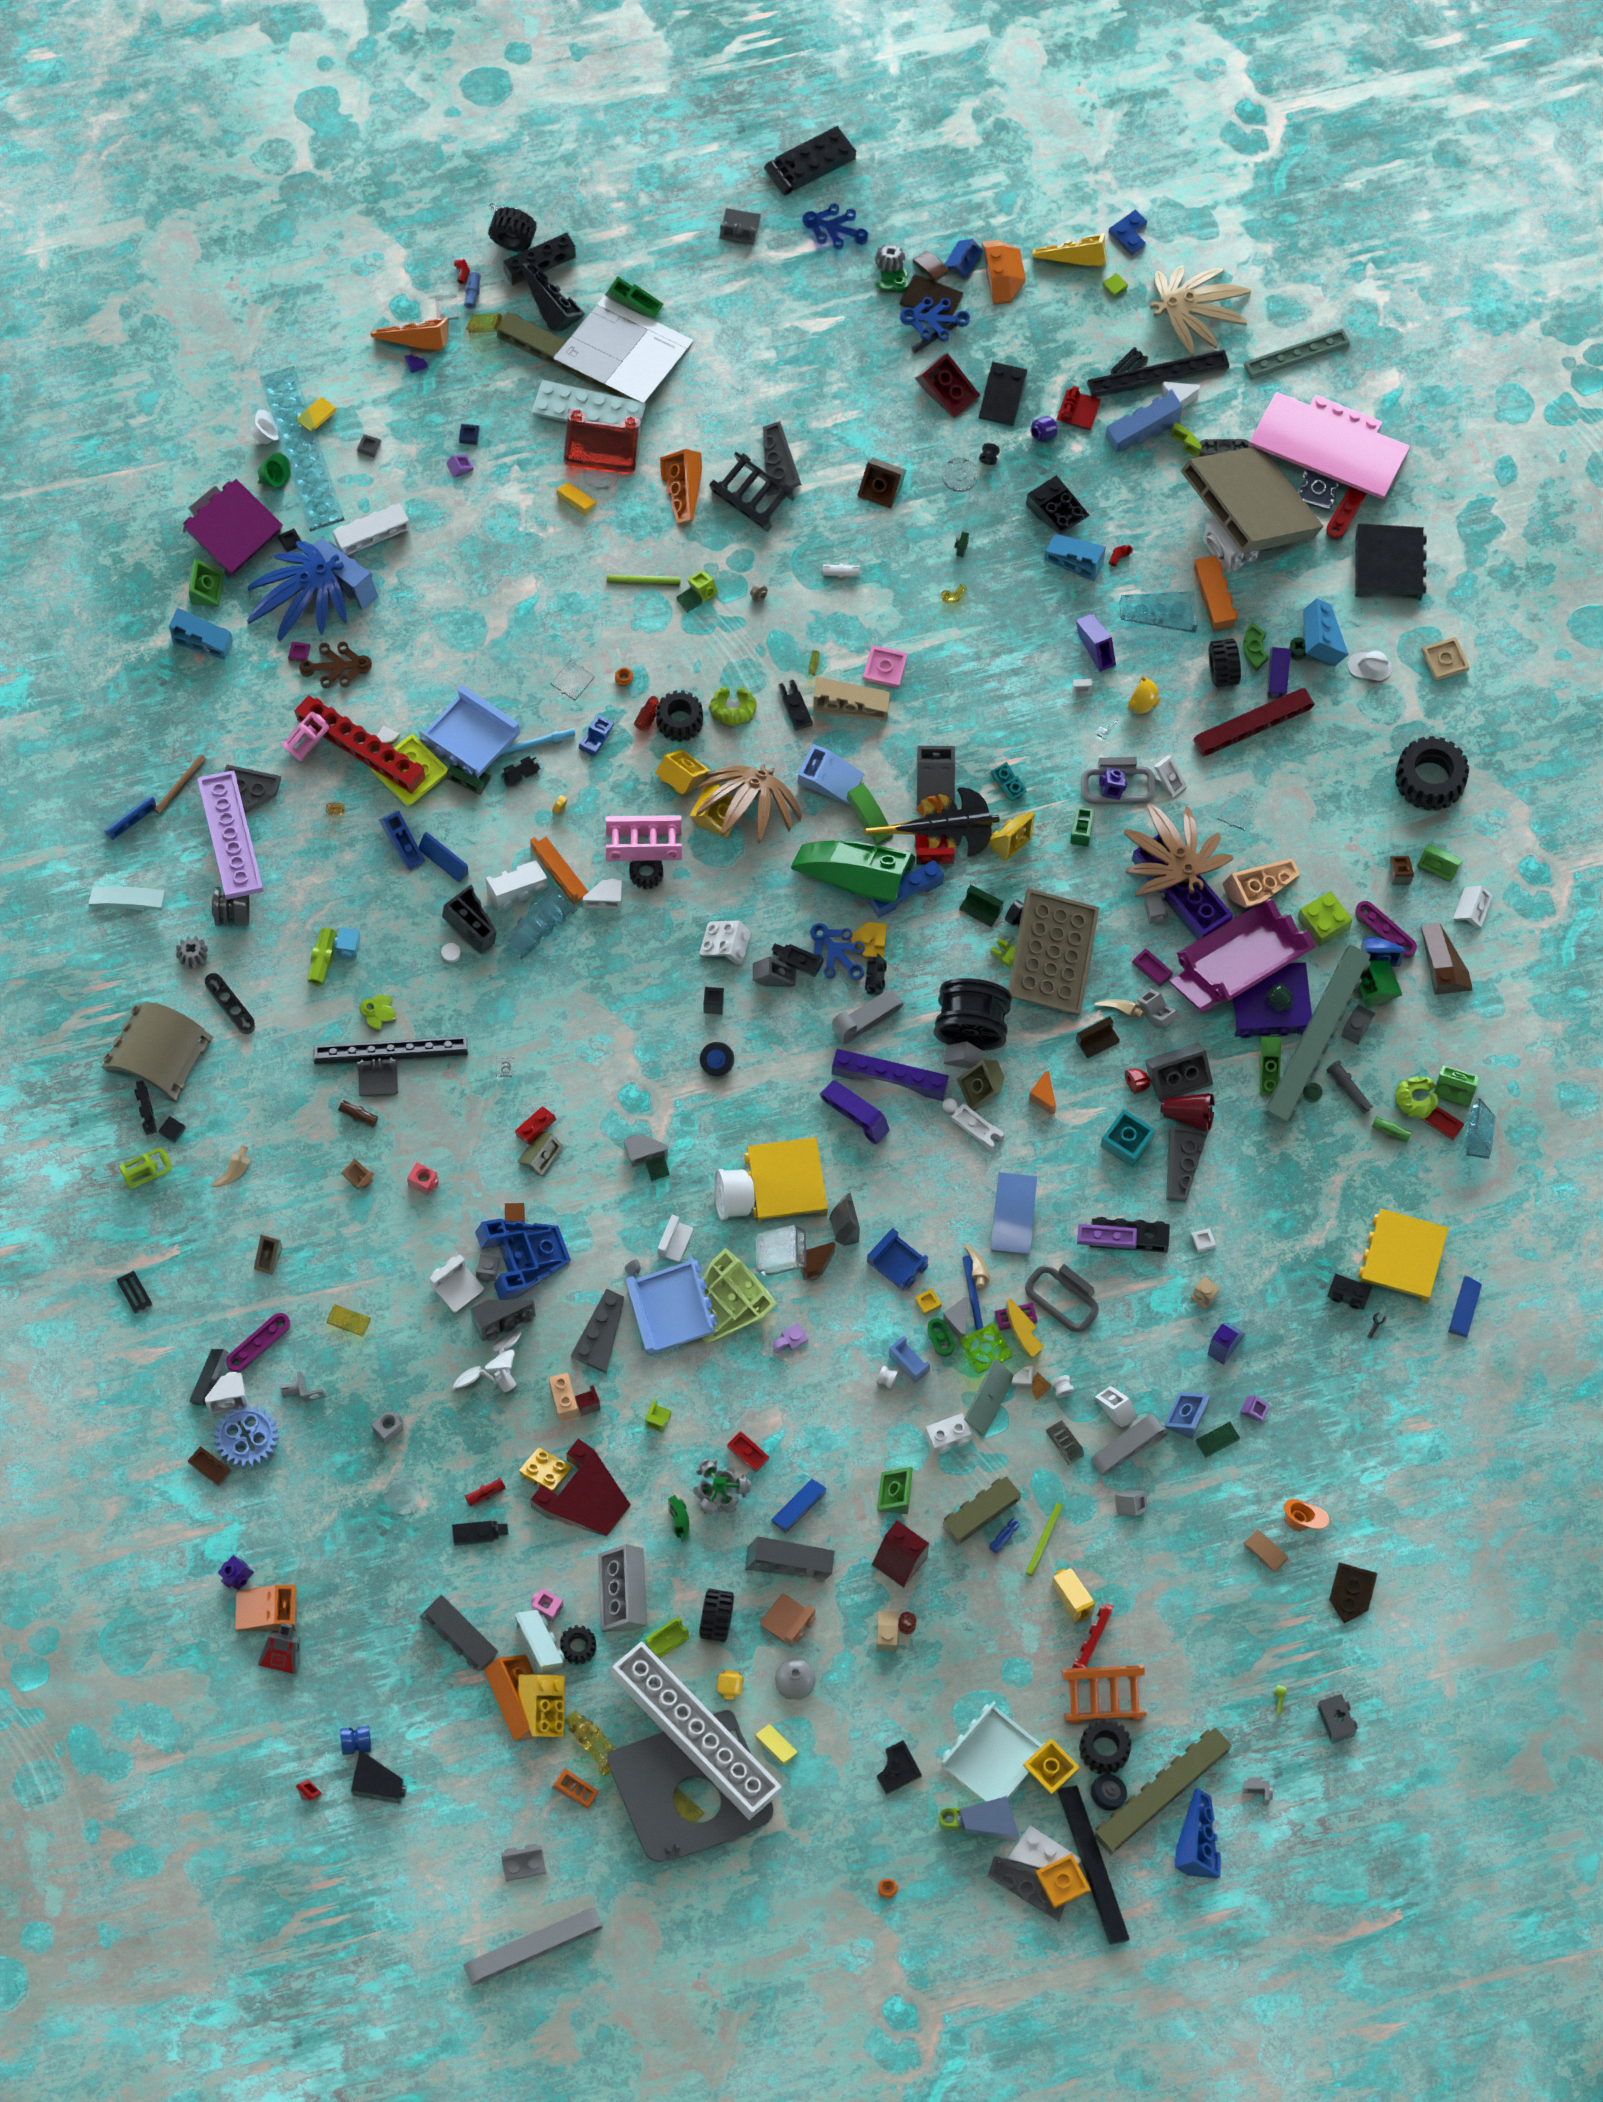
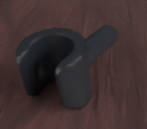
M1379 1313L1373 1316L1374 1324L1367 1336L1368 1338L1372 1339L1379 1325L1385 1323L1386 1316L1383 1317L1381 1322L1377 1320Z

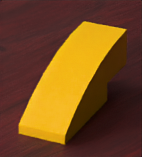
M1010 1298L1006 1302V1309L1012 1331L1021 1348L1031 1360L1044 1346L1032 1334L1037 1327Z

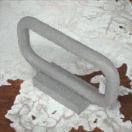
M1137 757L1099 758L1098 767L1087 769L1081 776L1082 796L1086 801L1093 804L1148 802L1153 799L1156 793L1155 775L1147 767H1136ZM1106 768L1117 769L1125 772V774H1145L1148 777L1149 790L1146 795L1121 796L1120 800L1103 796H1092L1089 793L1088 779L1091 775H1104Z

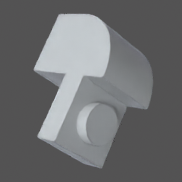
M1150 989L1136 999L1141 1010L1145 1011L1146 1018L1156 1028L1168 1026L1179 1017L1177 1010L1167 1006L1161 993Z

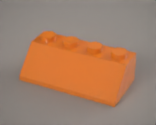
M526 1655L497 1658L483 1670L514 1741L529 1740L536 1737L531 1734L518 1696L519 1675H535Z

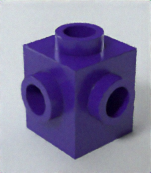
M1106 768L1104 775H1101L1099 779V786H1101L1103 797L1120 800L1123 791L1127 787L1125 772Z
M233 1554L217 1573L222 1577L221 1582L228 1588L232 1586L239 1590L248 1582L254 1571L242 1559Z

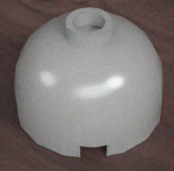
M797 1658L789 1659L782 1663L775 1676L777 1690L782 1696L790 1700H801L809 1696L814 1689L816 1681L814 1670L810 1664Z

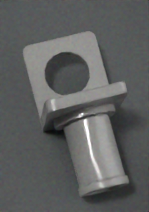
M300 1371L297 1372V1382L280 1386L283 1398L300 1394V1397L305 1402L327 1397L323 1389L307 1392L305 1376Z

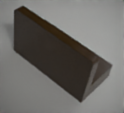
M1110 1016L1077 1033L1076 1042L1086 1058L1089 1059L1120 1042L1113 1029L1114 1022Z

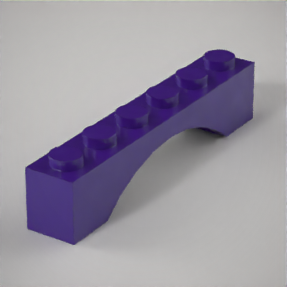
M836 1049L832 1064V1075L848 1079L885 1081L908 1088L924 1097L944 1101L948 1086L949 1075L841 1049Z

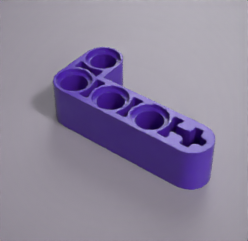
M833 1080L819 1093L825 1103L859 1125L867 1139L873 1144H877L890 1131L885 1116L877 1108L837 1081Z

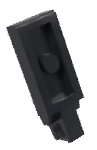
M775 943L771 949L773 954L778 956V960L814 977L824 962L822 957L792 944L783 947Z
M141 1080L136 1082L137 1089L134 1092L137 1101L140 1100L141 1102L139 1112L141 1117L144 1118L142 1127L145 1134L150 1135L158 1131L148 1089L144 1081Z
M492 1520L452 1524L454 1546L494 1542V1540L499 1539L498 1536L508 1535L509 1533L507 1523L497 1524V1521Z

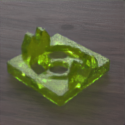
M994 1322L959 1339L964 1349L965 1358L969 1360V1365L974 1367L977 1374L988 1370L993 1359H997L1002 1363L1013 1357ZM983 1335H990L994 1337L995 1340H986L984 1339ZM977 1338L979 1341L978 1348L971 1351V1344ZM989 1343L992 1347L991 1351L983 1352L980 1348L981 1344ZM999 1345L1000 1354L995 1358L992 1352L994 1347ZM980 1354L986 1355L990 1362H981L975 1357Z

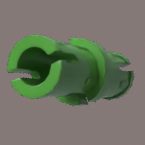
M1378 1116L1375 1117L1372 1124L1373 1128L1387 1133V1136H1394L1405 1142H1408L1412 1131L1396 1125L1395 1122L1391 1123Z

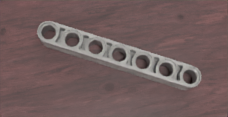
M589 1908L465 1963L464 1969L471 1985H476L602 1929L603 1926L595 1908Z

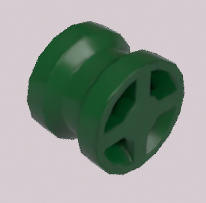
M1297 637L1291 640L1289 649H1291L1290 657L1299 661L1305 658V639Z

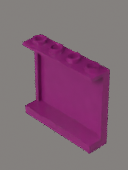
M237 479L233 482L228 481L222 487L223 491L221 493H215L209 499L210 503L206 506L203 504L196 511L197 514L193 518L190 516L183 523L184 528L182 531L183 533L187 531L225 569L224 573L229 578L273 539L283 527V524Z

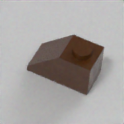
M835 1242L797 1252V1262L804 1280H815L820 1275H823L835 1253Z

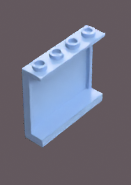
M462 685L458 689L459 696L426 731L419 730L420 741L426 747L430 746L439 756L446 757L452 765H458L464 772L479 778L516 739L521 731L517 721Z
M689 1256L690 1261L635 1279L633 1276L625 1278L644 1347L650 1355L716 1333L715 1326L717 1325L715 1315L711 1314L710 1308L712 1303L709 1296L706 1297L705 1294L707 1285L704 1278L701 1279L699 1273L702 1272L699 1261H696L692 1256Z

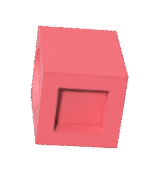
M416 1162L407 1177L409 1186L429 1195L431 1190L434 1191L439 1183L437 1172ZM422 1177L429 1178L426 1182L419 1181Z

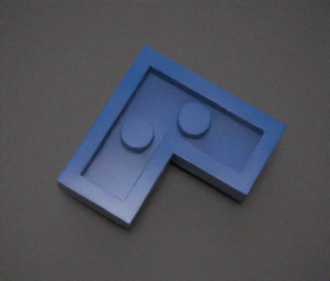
M1135 209L1111 226L1108 232L1131 255H1134L1145 247L1146 242L1136 232L1147 225V220Z

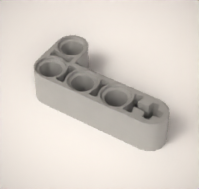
M888 989L849 1015L846 1011L839 1013L832 1021V1030L843 1044H848L899 1011L903 1006V1002L893 989Z
M1150 1414L1091 1458V1461L1102 1476L1107 1475L1149 1443H1157L1165 1438L1168 1432L1154 1414Z

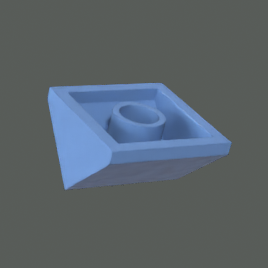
M1179 1392L1164 1426L1192 1439L1207 1408L1210 1396L1208 1394Z

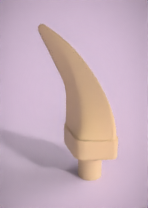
M1104 1000L1094 1003L1097 1006L1117 1008L1132 1017L1136 1015L1142 1018L1145 1015V1011L1140 1009L1139 1004L1127 1000Z
M241 1145L238 1154L232 1153L227 1171L211 1185L212 1187L230 1184L246 1171L251 1158L245 1157L248 1147Z
M965 1243L964 1245L973 1260L972 1278L977 1282V1288L983 1289L985 1282H990L989 1269L979 1253Z

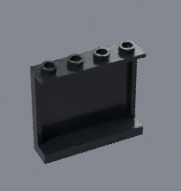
M1357 524L1355 538V597H1362L1363 592L1414 594L1418 595V600L1422 599V595L1426 594L1427 583L1423 582V577H1426L1427 567L1423 566V561H1426L1427 551L1424 550V545L1427 542V534H1424V527Z

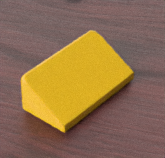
M320 397L299 415L296 420L303 430L312 433L333 415L337 408L325 398Z
M569 482L557 489V496L585 516L597 504L595 500Z

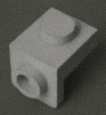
M1248 1778L1243 1783V1794H1263V1805H1268L1269 1800L1273 1799V1787H1269V1781H1260L1259 1778Z

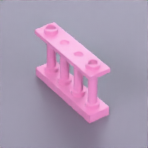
M681 815L606 816V835H612V845H606V861L682 860V844H676V834H682ZM668 834V844H657V835ZM619 835H631V844H619ZM638 835H649L650 844H638Z

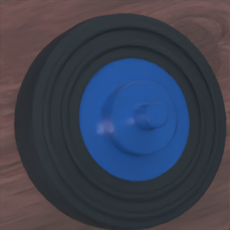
M712 1042L701 1051V1067L711 1076H723L734 1065V1053L725 1043Z

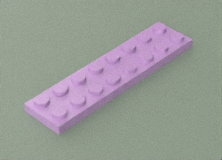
M235 771L197 778L226 900L264 892Z

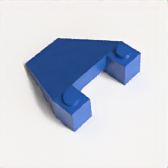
M494 1219L481 1222L475 1231L481 1249L499 1246L508 1270L507 1273L500 1274L494 1283L499 1300H510L520 1297L571 1261L559 1226L539 1223L532 1225L524 1224L523 1221L508 1222L506 1219Z

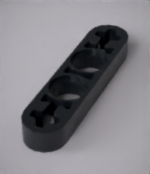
M208 974L205 978V986L209 993L241 1033H252L255 1030L253 1017L219 974ZM211 980L217 981V985L219 987L218 990L216 989L214 984L210 983ZM222 993L230 995L226 1001L219 999V996ZM233 1007L241 1009L237 1015L230 1013V1010ZM242 1017L246 1023L250 1024V1027H243Z

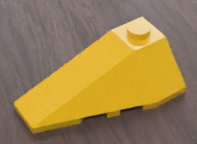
M1105 235L1083 237L1077 243L1066 241L1061 244V247L1050 245L1033 249L1032 257L1100 267L1107 260Z

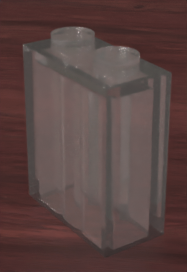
M791 1225L756 1234L754 1246L756 1250L755 1267L757 1272L765 1276H771L806 1267V1230L797 1225Z

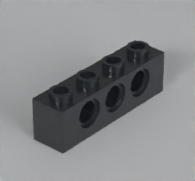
M564 233L503 260L504 273L513 286L526 280L520 267L523 263L532 262L542 272L576 258L575 245L568 233Z
M1105 1217L1092 1218L1091 1225L1137 1228L1136 1249L1091 1245L1090 1247L1168 1252L1170 1224H1165L1162 1221L1149 1223L1144 1220L1127 1221L1123 1218L1108 1220ZM1145 1233H1152L1154 1237L1148 1238L1145 1236Z

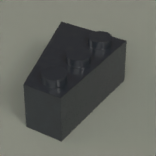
M472 884L444 904L442 918L480 954L495 944L497 932L487 913L484 912L481 901L475 895Z

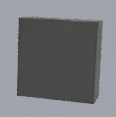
M363 434L357 447V452L375 457L381 444V439Z

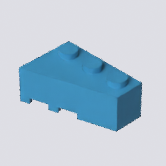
M1316 598L1303 609L1306 654L1336 666L1349 654L1332 605Z
M180 608L176 609L169 625L173 644L225 660L233 641L231 632L227 629L218 627Z

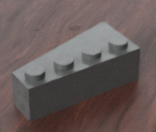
M757 1536L747 1548L745 1570L801 1577L807 1576L814 1577L817 1580H825L832 1574L835 1551Z
M442 1594L420 1615L444 1641H447L452 1646V1649L458 1655H462L467 1659V1664L474 1670L476 1668L481 1670L499 1652Z

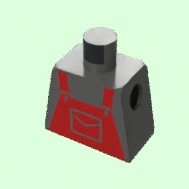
M281 1623L279 1631H272L270 1633L258 1666L292 1674L298 1671L300 1667V1637L291 1635V1624Z

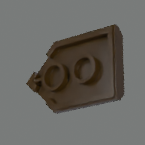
M1339 1562L1329 1601L1345 1624L1369 1610L1378 1573Z

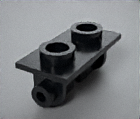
M528 756L520 760L521 764L516 767L511 764L503 768L504 772L500 776L505 774V784L513 785L523 780L521 772H523L525 778L538 773L540 766L538 763L534 764L533 762L537 758L531 759Z
M877 954V957H870L867 961L866 974L873 975L866 977L865 990L867 994L877 992L880 995L885 988L884 973L887 970V963L879 954Z

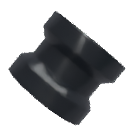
M992 443L983 444V452L980 454L979 460L987 465H995L997 462L996 456L999 454L1000 448Z

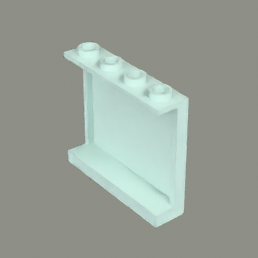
M994 1701L990 1706L988 1704L984 1706L980 1712V1718L977 1721L975 1719L972 1720L967 1727L968 1732L964 1736L961 1734L954 1742L956 1746L951 1751L948 1749L941 1757L943 1760L941 1767L983 1802L1005 1796L1009 1800L1031 1775L1023 1764L1045 1744L1038 1742L995 1707L996 1703Z

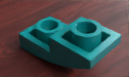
M1007 762L990 771L998 786L1011 801L1028 792Z

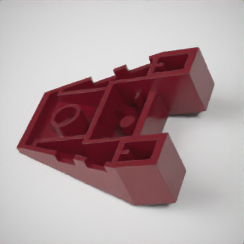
M578 1438L566 1453L567 1462L575 1466L578 1471L559 1495L542 1484L530 1499L531 1507L547 1519H555L565 1522L567 1525L578 1526L584 1530L608 1536L631 1504L596 1451Z

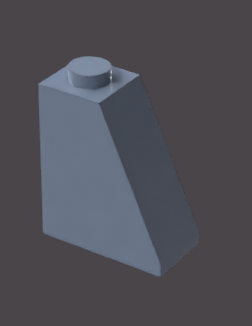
M1007 1796L959 1809V1816H956L959 1828H963L964 1834L1011 1841L1018 1840L1019 1834Z

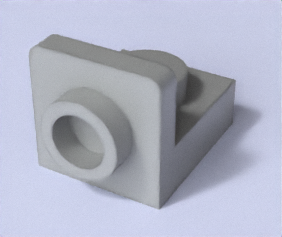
M480 1254L478 1268H476V1278L482 1282L496 1281L500 1257Z

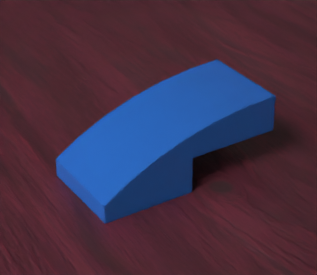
M597 715L589 726L588 733L579 743L578 749L596 756L614 723Z

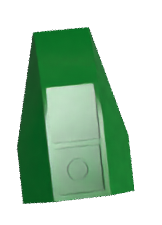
M817 841L801 845L791 865V869L858 896L895 903L900 893V883L905 870H911L916 857L910 852L861 842Z

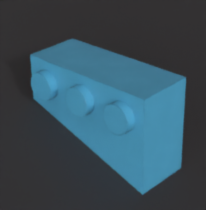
M1054 534L1045 551L1044 560L1095 581L1104 563L1106 546Z

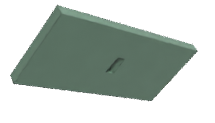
M993 1359L964 1418L981 1436L986 1435L1014 1377L997 1359Z

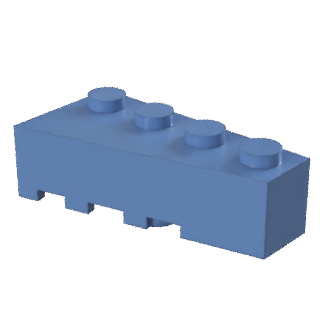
M1172 389L1166 392L1167 396L1160 399L1157 397L1153 399V403L1146 408L1141 406L1136 409L1132 416L1126 415L1107 426L1105 436L1115 452L1127 450L1136 443L1140 444L1147 438L1156 437L1165 430H1171L1175 422L1180 423L1182 404Z
M323 538L313 545L320 551L326 562L330 561L333 555L338 554L340 560L336 561L335 564L343 562L344 568L333 570L332 572L340 587L347 593L346 596L351 600L354 598L357 600L358 607L363 610L378 597L372 580L373 575L367 568L363 569L355 559L351 560L344 551H339L332 542H327Z

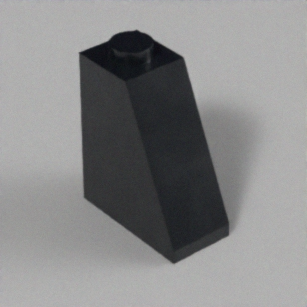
M359 1751L351 1787L352 1796L400 1804L401 1798H405L407 1792L404 1780L365 1752Z

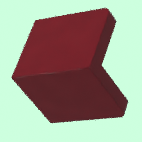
M594 1385L589 1386L590 1391L575 1396L582 1416L600 1410V1401Z

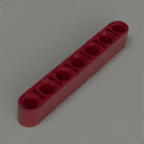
M1301 688L1195 736L1193 741L1203 757L1208 756L1312 709L1315 703L1306 688Z

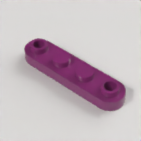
M1361 901L1358 903L1355 914L1360 921L1380 938L1404 948H1409L1410 951L1404 952V958L1414 956L1417 944L1409 935L1371 902Z
M284 1313L273 1315L227 1356V1368L231 1372L239 1373L243 1371L289 1330V1317ZM280 1322L284 1323L282 1327H278L277 1324ZM235 1361L240 1362L238 1366L233 1365Z

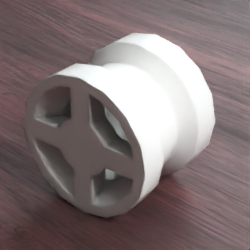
M884 1365L876 1383L879 1385L884 1384L888 1389H892L899 1371H891Z
M1068 1375L1060 1376L1051 1381L1052 1387L1056 1390L1055 1395L1057 1398L1066 1397L1075 1391L1074 1387L1070 1385V1377Z

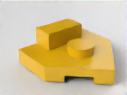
M867 922L852 933L853 936L849 942L855 943L860 941L864 944L865 950L861 954L864 959L877 957V954L882 958L884 957L887 923ZM858 945L856 949L861 950L862 946Z

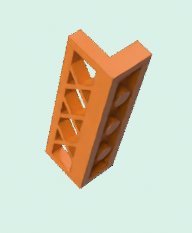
M535 837L530 839L532 852L571 903L575 905L583 900V896L588 893V890L548 838L544 837L540 841Z

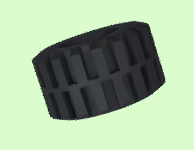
M508 207L499 208L494 213L488 235L494 243L502 248L524 251L531 246L537 229V223L529 214L522 210Z
M1234 638L1210 642L1209 665L1212 681L1216 687L1239 685L1240 655Z
M676 690L673 691V694L667 693L666 698L662 697L660 703L657 704L656 723L660 733H663L665 738L670 737L671 741L678 739V742H682V739L688 741L690 736L694 738L696 732L699 733L703 725V709L701 702H698V698L696 696L693 697V694L690 692L686 694L683 690H681V693H677ZM682 711L687 713L689 717L683 721H676L670 715L674 712Z
M710 1588L707 1590L701 1616L700 1638L720 1642L727 1640L734 1604L733 1592Z
M1101 1719L1096 1720L1095 1724H1089L1088 1729L1084 1730L1079 1745L1080 1757L1084 1759L1083 1763L1085 1766H1090L1089 1770H1098L1097 1774H1102V1772L1110 1774L1111 1771L1116 1773L1128 1761L1132 1743L1131 1739H1129L1130 1734L1128 1731H1124L1125 1727L1122 1724L1118 1726V1722L1113 1720V1723L1109 1722V1719H1105L1104 1722H1101ZM1099 1738H1109L1116 1744L1117 1752L1110 1756H1103L1095 1750L1093 1744Z

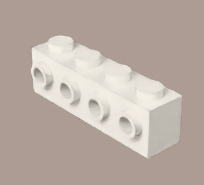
M400 503L389 505L386 509L373 512L365 518H359L348 525L339 526L336 530H333L334 541L340 551L342 550L347 555H350L409 530V519Z

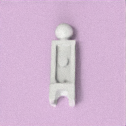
M947 1098L943 1101L942 1107L944 1111L954 1113L951 1116V1120L978 1140L990 1152L994 1151L992 1139H996L999 1142L1003 1141L1004 1133L996 1126L988 1123L963 1103L960 1107H957V1102L953 1098Z

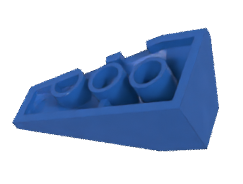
M1199 1788L1194 1790L1176 1847L1175 1868L1188 1876L1217 1879L1220 1878L1221 1856L1220 1852H1216L1215 1841L1218 1840V1837L1212 1827V1822L1215 1820L1210 1795Z

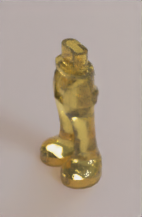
M575 1710L564 1720L569 1726L568 1730L573 1733L576 1740L597 1762L599 1773L602 1776H606L611 1773L606 1759L607 1756L594 1743L599 1744L607 1754L617 1749V1747L605 1737L593 1722L585 1719L584 1715L581 1716Z

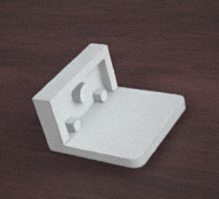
M741 921L709 922L700 949V955L703 957L726 956L735 965H742L751 931Z
M460 1254L457 1257L450 1258L443 1268L434 1270L430 1275L431 1277H429L430 1286L454 1313L460 1311L484 1292V1287L468 1270L465 1259Z

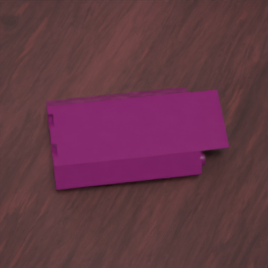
M1269 899L1262 904L1253 906L1176 953L1184 971L1169 979L1168 982L1198 1010L1204 1012L1218 1002L1233 999L1316 948V945L1308 930L1298 931L1291 914L1281 916L1274 900Z

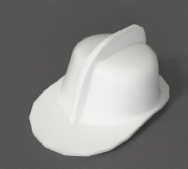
M258 410L255 422L251 428V434L255 438L256 445L258 446L261 443L267 445L274 440H278L280 430L278 421L268 411Z
M1372 651L1370 653L1358 652L1352 655L1348 661L1350 673L1359 678L1382 681L1387 679L1392 672L1390 661L1386 655L1379 651Z

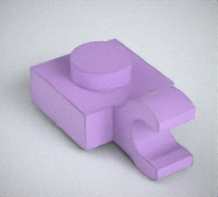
M799 1323L781 1332L783 1338L775 1340L772 1347L776 1353L788 1346L792 1351L808 1342V1337Z

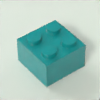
M1123 1109L1102 1137L1100 1147L1133 1167L1154 1139L1156 1130Z

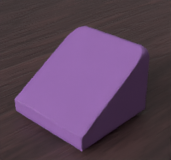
M466 454L453 455L447 462V467L453 477L461 476L474 469Z
M1256 1395L1247 1396L1240 1413L1263 1422L1270 1405Z

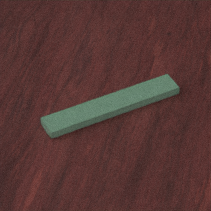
M1342 328L1244 362V367L1252 380L1350 346V341Z

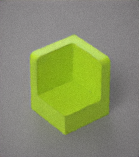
M653 1399L645 1417V1426L663 1433L671 1416V1410L658 1406L657 1400Z

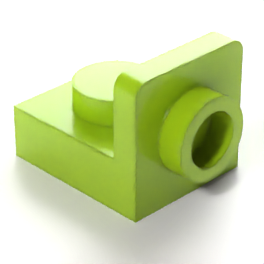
M703 570L687 579L689 585L699 593L703 602L718 593L714 579Z

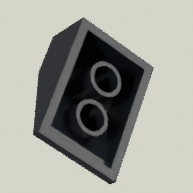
M992 361L979 413L980 419L1014 426L1026 384L1027 369Z

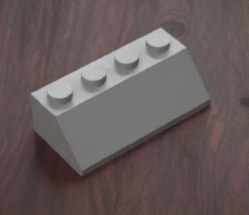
M625 1544L599 1553L601 1631H631L647 1626L643 1548Z

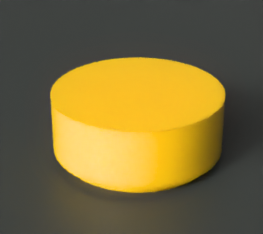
M561 795L555 802L552 812L557 815L560 814L567 803V798Z

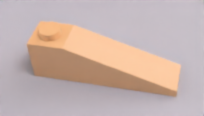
M1293 858L1232 873L1222 885L1231 901L1247 908L1262 904L1297 878L1300 872Z

